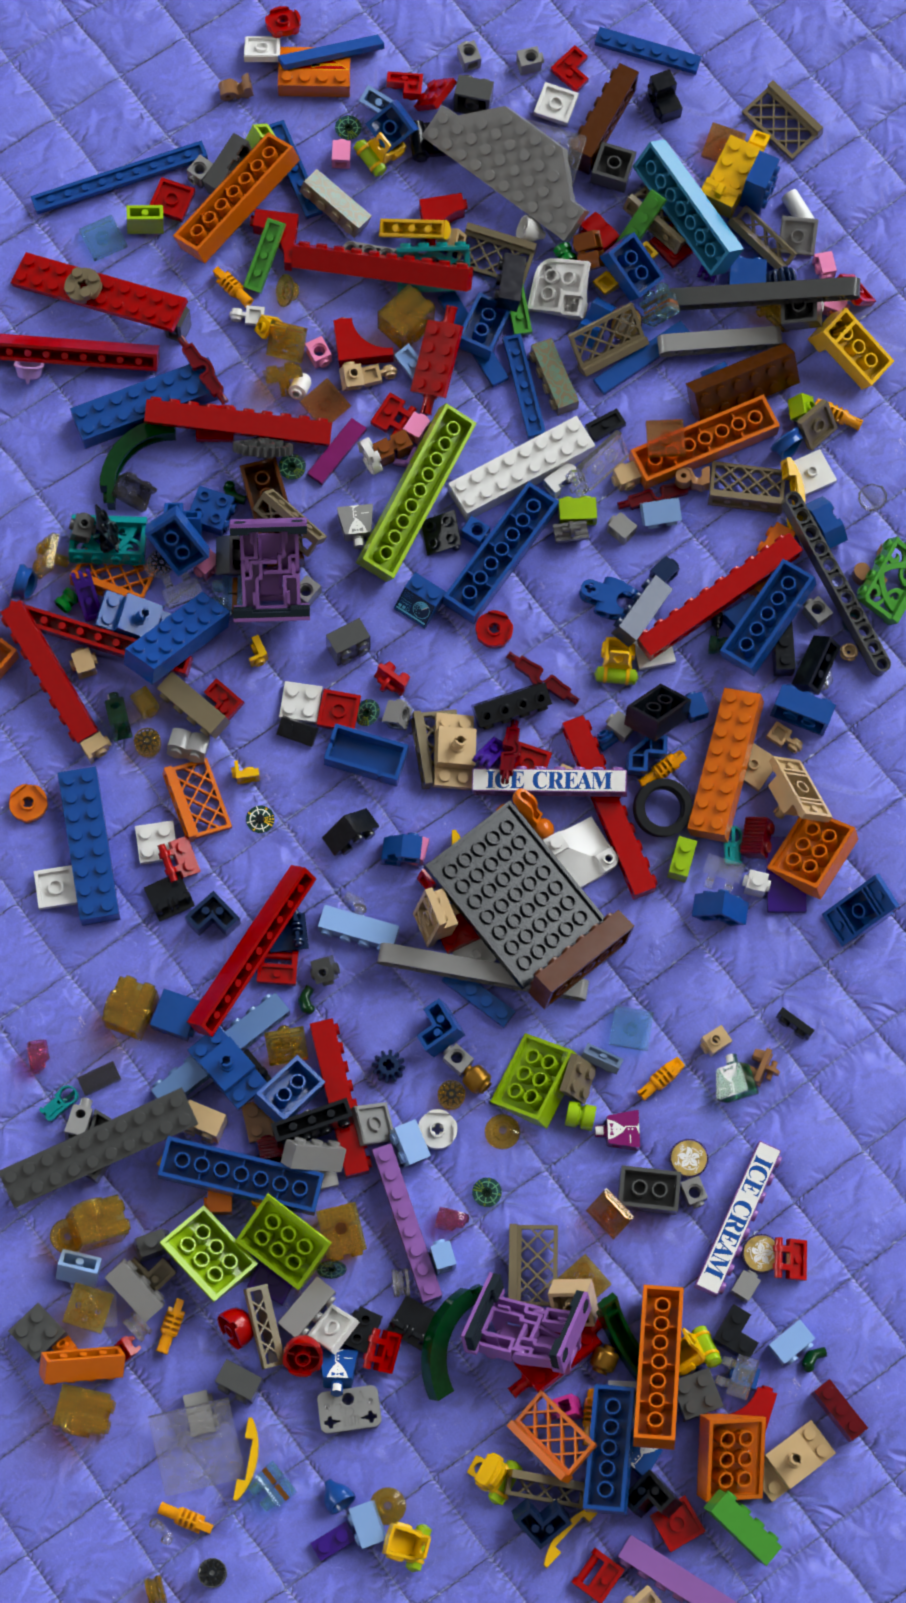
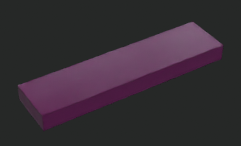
M351 418L308 471L307 475L323 485L367 431V428Z

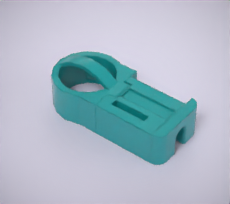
M732 826L731 842H724L725 866H731L732 864L740 866L742 863L739 860H741L740 847L743 834L737 826ZM735 831L739 834L737 842H735Z
M69 1085L61 1087L54 1095L56 1098L51 1100L44 1108H39L48 1121L53 1122L69 1107L76 1104L79 1093L74 1087ZM73 1089L67 1097L62 1099L61 1095L64 1090ZM75 1095L71 1102L65 1103Z

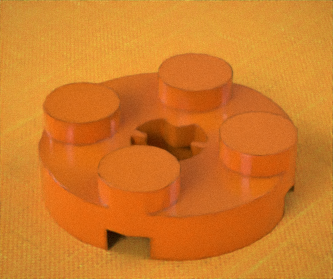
M22 784L16 787L10 795V811L16 819L24 823L37 821L43 817L48 809L47 796L43 789L37 785ZM26 799L29 801L30 799L33 800L31 807H24Z

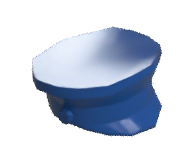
M797 427L792 429L772 444L770 450L777 453L782 461L787 457H792L803 441L799 433L800 429Z
M20 564L12 587L11 598L24 600L34 593L38 578L32 568H27L25 564Z

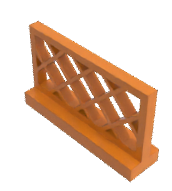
M92 563L77 564L75 570L71 572H74L76 579L80 578L78 571L81 567L89 565L95 590L99 596L103 597L104 592L109 590L123 596L130 593L145 598L157 573V569L155 570V567L145 564L133 566V570L124 572L122 566L126 564H112L109 566L103 564V568L94 570ZM119 567L122 574L112 577L109 570ZM144 570L151 572L150 576L144 579L139 574V572ZM106 571L109 578L99 579L97 574ZM70 574V585H73V586H74L73 581H72V577H71V574ZM136 574L139 580L129 583L127 576ZM124 578L126 585L117 586L115 584V580ZM141 584L143 591L139 594L134 592L131 587Z
M207 757L204 763L189 762L175 767L168 766L163 769L162 775L184 836H188L190 842H194L197 838L232 828ZM204 764L206 769L204 776L194 771L196 766ZM181 770L188 772L189 775L186 781L178 778L176 772ZM191 775L202 779L198 787L188 783ZM203 781L212 785L210 793L200 789ZM185 786L196 790L192 798L184 795L183 790ZM198 792L208 796L205 804L194 800ZM210 798L218 801L219 806L217 810L206 806ZM192 803L202 808L199 815L191 813L189 808ZM204 809L214 813L211 822L200 817ZM216 815L224 818L226 825L218 826L214 824L213 821ZM198 820L209 825L206 831L198 833L196 828Z
M542 1390L539 1391L515 1421L511 1420L507 1424V1427L560 1481L567 1484L573 1479L572 1474L597 1447V1444ZM543 1397L547 1401V1410L538 1411V1402ZM547 1413V1425H538V1414ZM551 1413L560 1414V1424H551ZM527 1415H533V1426H526L522 1422ZM572 1426L574 1428V1437L565 1438V1427ZM560 1427V1438L551 1439V1428ZM547 1428V1439L540 1440L538 1438V1429ZM578 1440H586L590 1444L585 1451L578 1452ZM565 1441H574V1452L565 1453ZM551 1442H560V1453H553L551 1451ZM574 1455V1464L568 1468L565 1465V1456Z

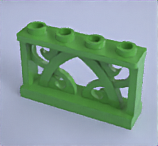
M899 537L888 538L883 543V550L875 558V564L866 574V580L858 589L856 597L858 602L881 617L887 625L898 623L906 610V579L903 577V571L906 574V544ZM895 548L898 549L902 554L901 562H899L900 557L898 553H896L895 558L892 557V553L895 550ZM892 569H899L898 578L902 585L901 589L894 588L887 591L884 573ZM873 589L876 592L873 597H881L877 602L871 600L869 596ZM892 593H896L897 595L895 600L893 596L889 597ZM882 603H884V605L886 606V608H887L889 611L887 612L885 609H883V608H882L881 606H879V605H881Z

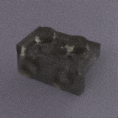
M126 472L118 476L112 496L138 511L144 512L147 509L151 495L157 492V488L153 487L150 482L139 479L136 474Z

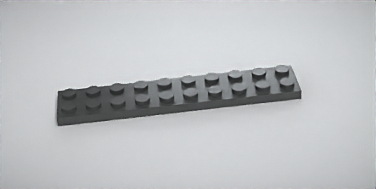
M181 1087L1 1169L0 1178L14 1208L199 1123Z

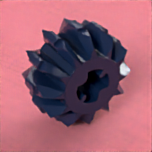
M791 267L774 269L766 274V282L797 280L795 271Z
M392 1050L388 1051V1055L381 1051L382 1058L377 1055L375 1056L377 1062H373L372 1067L377 1069L373 1071V1074H379V1081L385 1077V1083L388 1084L389 1078L394 1083L396 1082L395 1075L402 1078L403 1074L400 1071L405 1070V1066L401 1065L404 1063V1059H398L400 1055L398 1052L392 1056ZM387 1063H391V1070H386L385 1066H387Z

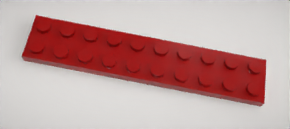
M25 252L10 282L13 287L172 333L188 303L185 297L97 273L102 282V290L99 296L94 300H88L84 304L75 303L67 295L64 286L67 277L76 266ZM86 283L81 284V285H80V289H82L83 286L86 287L87 284H86Z

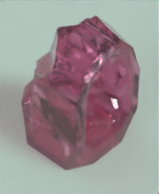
M42 1039L27 1043L29 1064L33 1074H40L46 1067V1062L50 1059L47 1040Z
M440 1207L435 1228L450 1231L456 1228H463L469 1222V1215L457 1210Z

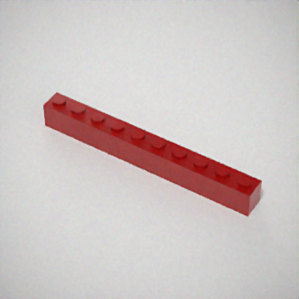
M299 241L298 244L293 245L291 267L465 292L471 290L473 267H468L467 263L459 262L457 265H453L447 260H439V262H432L433 259L431 258L417 260L415 256L404 255L403 258L397 257L396 253L381 255L379 251L374 250L366 253L362 252L360 248H351V250H345L344 246L330 248L327 247V244L317 243L315 246L310 245L308 241Z
M0 334V360L157 371L159 366L160 345Z
M153 396L146 400L145 424L269 438L272 440L320 446L330 445L332 422H328L326 418L310 420L309 416L304 415L294 418L288 413H280V416L273 415L271 411L254 413V409L244 408L243 411H239L233 406H225V409L217 408L216 404L199 406L198 402L193 401L183 404L177 399H169L168 402L161 401L162 398Z
M790 532L785 536L782 534L774 540L775 543L771 546H764L755 557L753 555L748 557L742 566H736L731 569L730 574L725 578L723 576L718 578L712 587H705L699 592V596L695 599L693 597L688 599L682 608L672 610L666 619H659L654 623L652 629L649 631L645 629L637 639V644L650 661L769 579L782 559L792 563L802 555L803 549Z
M11 600L9 606L16 603V601ZM26 605L40 631L47 635L122 658L125 656V648L137 640ZM192 656L176 666L170 673L173 672L176 675L188 678L193 663Z
M584 715L563 722L561 729L577 767H584L585 769L603 767L604 770H607L605 767L607 764L606 759L598 750V740L591 734L592 726L590 721L585 720ZM590 797L609 844L618 856V865L633 900L655 892L656 885H658L654 874L651 875L648 869L650 868V863L647 857H643L641 852L643 850L642 844L639 839L636 840L634 825L632 822L629 823L626 817L628 816V811L625 805H621L619 800L621 797Z
M295 865L289 867L187 1020V1023L197 1033L213 1037L316 881V878L305 867Z

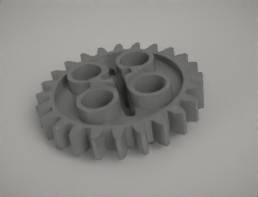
M269 438L241 439L233 441V451L244 456L270 459L274 458V456L286 457L293 455V444L282 440H270Z

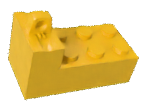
M730 135L710 176H707L701 188L716 211L729 219L732 218L741 200L745 180L759 151L763 152V149L733 135Z
M846 307L829 315L822 323V327H818L807 339L819 353L826 350L862 390L872 386L894 362L892 357Z

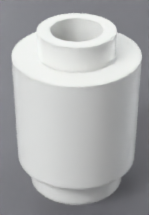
M299 373L294 377L288 389L292 398L297 400L305 398L311 386L309 375Z

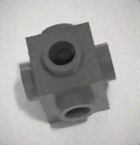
M82 512L77 513L75 519L71 518L69 529L72 530L70 540L88 544L91 535L95 536V517Z
M333 955L310 962L312 969H310L313 981H316V984L322 983L323 986L334 984V980L339 978L340 968L338 963H335Z

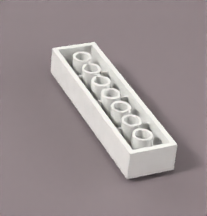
M575 416L449 482L448 493L467 522L471 516L476 517L520 494L528 481L533 485H537L564 464L570 463L575 465L594 454L596 445L579 418Z

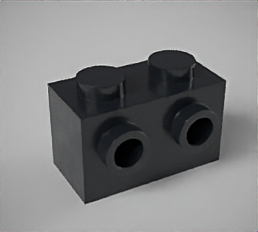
M360 1306L359 1311L355 1310L352 1315L360 1323L344 1342V1346L352 1350H358L359 1353L364 1355L369 1345L368 1337L372 1334L373 1327L379 1328L383 1316Z

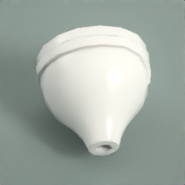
M524 215L517 226L516 237L530 242L545 238L546 232L543 231L538 221L529 215Z

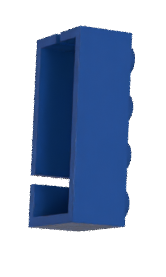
M335 723L330 743L324 756V765L376 781L379 777L381 782L397 787L408 755L409 745Z

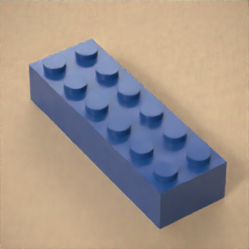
M782 559L720 649L722 658L754 676L816 587L815 576Z
M204 592L199 593L125 648L124 665L153 685L227 629L231 611Z
M594 1384L589 1437L597 1444V1447L587 1457L583 1509L586 1512L627 1516L637 1392L635 1387Z

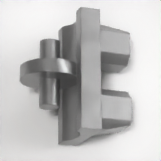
M586 520L553 524L556 544L589 539Z

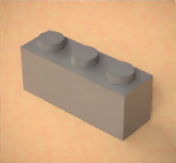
M295 1137L294 1140L286 1139L281 1163L291 1169L341 1172L347 1149L340 1146V1143L334 1140H328V1143L319 1139L306 1141V1139Z
M124 1258L106 1274L105 1279L146 1323L164 1306L165 1302L163 1300L165 1298L158 1290L154 1291L149 1286L151 1283L144 1275L140 1276L136 1272L137 1267L131 1260L126 1261Z
M317 1276L279 1320L278 1325L292 1337L306 1335L310 1330L308 1326L312 1322L316 1323L323 1315L321 1311L325 1306L329 1308L334 1303L336 1292Z

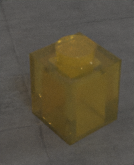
M146 685L130 695L132 704L143 719L151 718L158 713L159 704Z

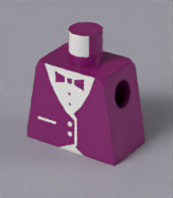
M639 1110L608 1115L606 1117V1125H595V1137H606L608 1147L639 1151Z

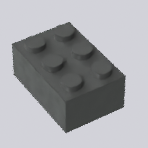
M622 1165L619 1174L616 1208L676 1215L679 1205L681 1172Z

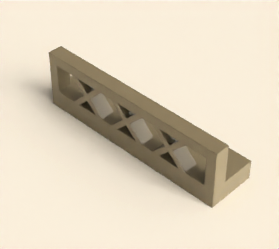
M745 206L737 217H732L727 223L754 250L766 259L774 269L788 267L798 255L748 206ZM746 212L751 216V224H746L741 219ZM761 225L764 228V236L756 234L755 226ZM773 237L776 240L777 248H771L768 245V238ZM781 250H787L791 254L786 262L781 258Z
M274 489L264 491L253 507V510L264 519L275 518V514L281 515L282 518L305 517ZM264 501L269 505L270 512H264L260 508ZM308 519L307 534H298L299 550L307 557L312 554L318 544L323 543L327 538ZM302 538H307L312 543L309 549L303 546Z
M268 1284L244 1289L262 1370L282 1365L283 1348ZM250 1292H253L255 1302L252 1301V1297H251V1293H250ZM257 1312H258V1316H259L260 1322L257 1321V1318H256ZM262 1333H263V1337H264V1341H265V1342H263V1341L261 1340V1334H262ZM266 1353L268 1354L270 1364H267Z
M508 1469L504 1494L548 1503L557 1500L563 1506L583 1509L585 1482L571 1480L567 1484L560 1481L557 1477ZM512 1479L519 1480L523 1486L518 1492L510 1491ZM533 1483H537L542 1489V1492L536 1496L532 1495L528 1489ZM552 1487H557L562 1494L557 1499H552L547 1492ZM573 1490L579 1491L578 1503H572L567 1494Z

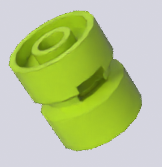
M569 1101L564 1126L572 1128L580 1126L582 1130L592 1132L597 1106L588 1104L581 1106L579 1102Z

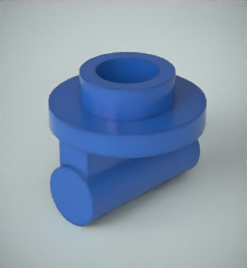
M607 729L600 731L596 737L602 752L618 742L613 731Z

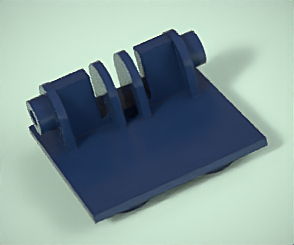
M298 909L295 911L271 947L270 953L309 949L305 913H300Z

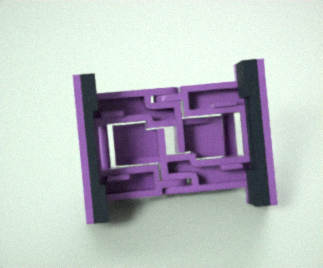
M307 517L230 520V536H240L243 605H234L233 622L310 620V603H301L298 534H307ZM257 532H265V533H262V534H258V544H257ZM278 561V567L263 568V564H277ZM260 601H284V605L260 606Z
M490 1272L461 1334L465 1352L477 1355L480 1352L491 1359H496L497 1357L510 1362L514 1361L520 1365L552 1368L553 1372L569 1375L575 1355L581 1349V1333L592 1309L588 1292L576 1290L570 1304L571 1311L548 1307L545 1310L537 1305L503 1297L505 1289H503L501 1274ZM491 1321L495 1327L496 1333L487 1331ZM508 1322L518 1324L520 1327L508 1325Z

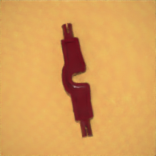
M183 335L181 338L179 337L177 341L183 347L182 353L192 370L206 369L199 376L200 382L214 398L217 397L222 405L227 403L229 400L223 393L224 387L215 376L212 363L207 358L201 356L194 344H189Z
M675 483L665 484L660 487L661 497H656L652 489H647L629 495L627 500L617 502L619 510L627 507L634 510L640 508L639 503L678 498L687 495L688 491L692 489L690 486L686 489H680Z
M511 651L507 654L506 658L515 663V668L529 677L532 684L542 682L540 676L543 673V668L524 656L519 658ZM550 675L543 681L546 683L548 691L562 701L567 699L575 705L579 702L580 698L573 695L571 688L562 683L556 676Z
M514 719L511 721V726L507 727L502 748L507 752H501L500 775H502V784L504 782L505 784L509 783V777L513 776L515 763L521 757V745L519 743L520 728H518L519 721L515 719V724Z

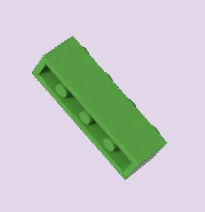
M719 1489L703 1508L758 1562L767 1566L782 1548L777 1542L779 1538L771 1531H765L763 1529L765 1525L758 1518L755 1517L753 1519L749 1515L751 1511L745 1505H739L736 1502L737 1497L729 1490L724 1492Z

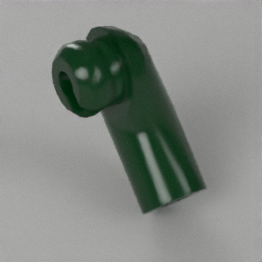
M227 481L223 487L224 493L235 497V503L244 505L246 496L237 493L233 481Z
M306 985L298 998V1003L301 1011L310 1015L315 1010L309 999L314 989Z
M825 1347L806 1352L802 1360L804 1371L812 1372L816 1360L827 1357Z

